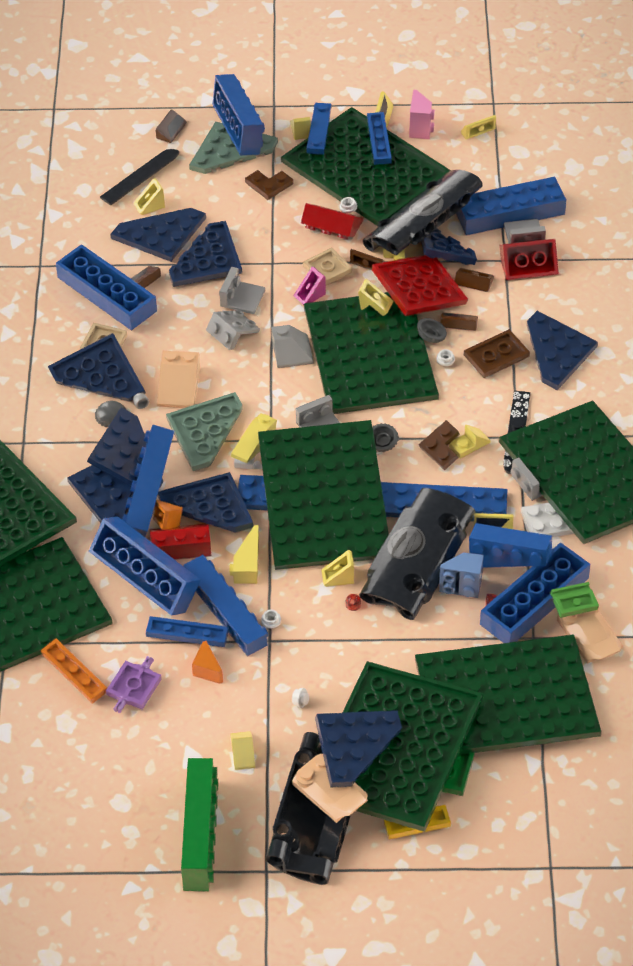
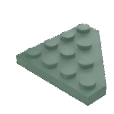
M215 121L190 162L189 170L207 174L212 172L211 169L218 167L223 169L233 166L234 162L241 160L243 162L255 159L257 155L240 156L223 123ZM262 133L263 147L260 149V154H271L278 144V137Z
M236 392L166 414V419L171 429L174 430V435L192 471L211 466L242 412L243 406Z

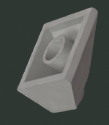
M291 325L271 327L272 345L277 368L314 364L309 338L306 333Z

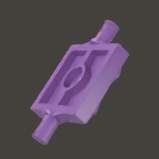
M147 656L142 664H133L125 660L106 689L107 696L118 700L113 708L115 712L121 713L126 704L143 710L162 680L161 674L153 672L149 668L154 662L152 657Z

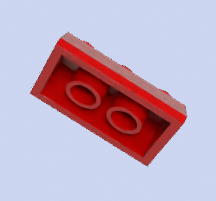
M306 203L301 224L306 225V229L315 231L316 228L322 229L321 233L332 235V232L338 234L339 238L348 240V237L356 235L364 218Z
M556 239L499 245L501 264L506 280L559 274Z
M208 524L178 526L168 530H162L161 528L150 529L151 542L174 560L197 558L201 555L205 557L212 556Z

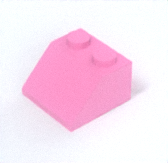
M413 90L409 138L430 139V132H434V122H431V120H434L435 110L432 109V102L418 90Z

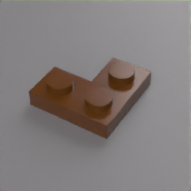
M257 170L245 177V183L266 200H269L293 185V178L283 171L268 178Z
M445 420L419 444V447L445 471L458 459L457 454L448 445L460 433L452 424Z

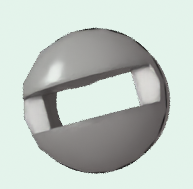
M137 393L133 398L137 409L147 407L150 402L144 393Z

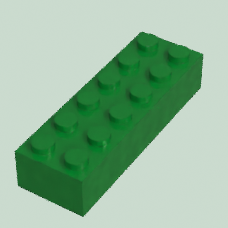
M188 758L181 860L183 891H209L210 883H214L213 864H215L214 846L216 845L215 827H217L216 809L218 808L217 791L219 790L218 767H214L213 758Z

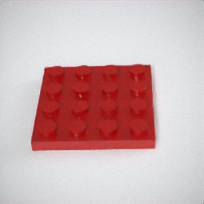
M426 255L372 265L371 270L405 316L467 304L468 298L437 257L429 258Z

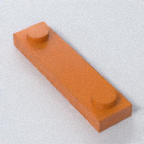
M57 638L41 650L42 655L92 704L106 694L107 687Z

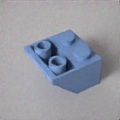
M463 552L441 564L439 592L478 598L482 582L484 555Z

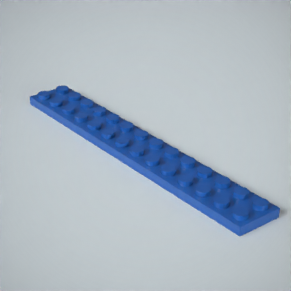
M240 475L238 490L247 510L267 511L263 476ZM381 482L386 517L399 518L405 507L412 505L422 488L435 489L450 494L475 509V513L507 514L508 489Z

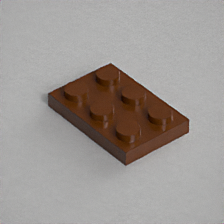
M508 329L464 350V356L480 375L486 378L530 357V351Z

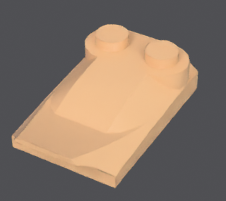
M599 610L560 618L559 614L557 615V622L567 635L574 634L579 653L587 664L597 659L602 660L621 651L623 645Z
M323 754L315 756L301 767L292 780L293 786L336 823L344 816H350L368 801L367 793L356 783L351 787L330 788Z

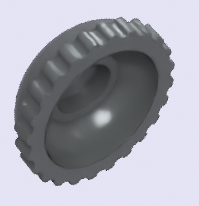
M432 318L421 319L417 324L419 335L429 343H439L445 340L447 336L445 327L439 321Z
M106 401L96 409V422L101 424V426L108 427L120 408L126 409V407L117 401Z
M386 423L373 425L376 451L385 452L392 450L399 441L396 428Z

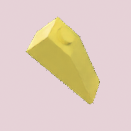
M260 413L252 420L232 451L231 457L245 463L253 459L260 452L258 432L276 430L277 420L269 415Z
M254 525L235 553L233 564H230L229 572L230 576H233L234 584H257L258 525Z

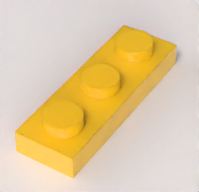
M446 805L436 806L425 832L451 827V820ZM387 820L383 821L389 840L424 832Z

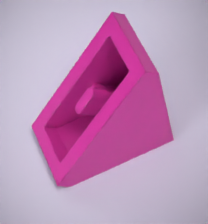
M313 266L293 295L303 305L304 303L314 302L326 295V277Z

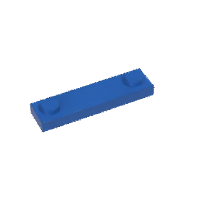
M315 102L307 153L324 154L332 109L331 103Z
M384 112L367 113L374 165L391 163Z
M150 616L146 628V637L202 644V642L207 641L210 646L225 647L229 628L227 626Z

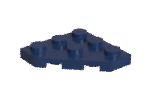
M438 228L421 241L424 255L429 258H442L448 262L457 261L463 265L476 264L477 257L474 250L471 248L465 249L460 245L461 242L451 236L445 237Z

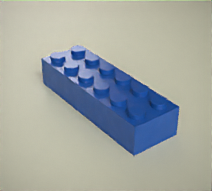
M235 74L215 75L212 105L240 156L260 155V149L263 147L262 133L265 131V125L261 121L259 114L255 111L254 105L251 104L250 98L247 97L240 80L237 79Z
M554 176L474 193L468 204L460 209L456 215L467 236L504 228L505 222L532 219L542 220L565 215L567 199Z
M82 244L56 262L57 278L131 331L157 312L155 295Z
M118 516L103 518L88 551L171 616L186 613L201 579Z
M560 542L552 549L546 566H532L481 610L480 625L503 643L517 642L556 608L553 602L554 599L550 595L551 590L584 583L589 579L591 564Z

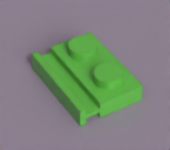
M589 582L551 590L550 595L554 599L553 602L560 618L598 610L599 604L593 590L590 589Z

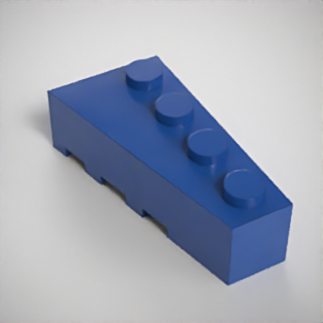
M475 523L469 536V553L484 555L483 568L546 566L552 553V536Z

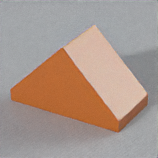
M156 500L153 520L162 530L180 526L183 507Z
M204 641L192 663L193 676L218 684L223 683L222 669L207 641Z

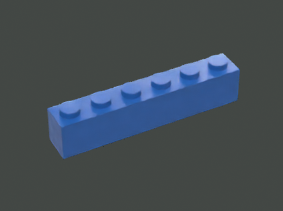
M154 424L150 431L146 430L144 441L147 442L146 447L141 448L139 458H142L141 464L137 463L135 475H138L137 480L132 481L130 488L133 495L132 498L128 497L125 506L128 509L127 515L124 514L122 518L124 522L144 537H146L174 435V430Z
M201 555L183 565L201 579L196 593L219 622L229 628L228 633L247 657L268 646L267 637L269 635L266 628L260 626L255 614L247 610L245 602L242 599L239 600L234 588L227 585L224 576L221 573L218 574L211 560H207L204 555Z

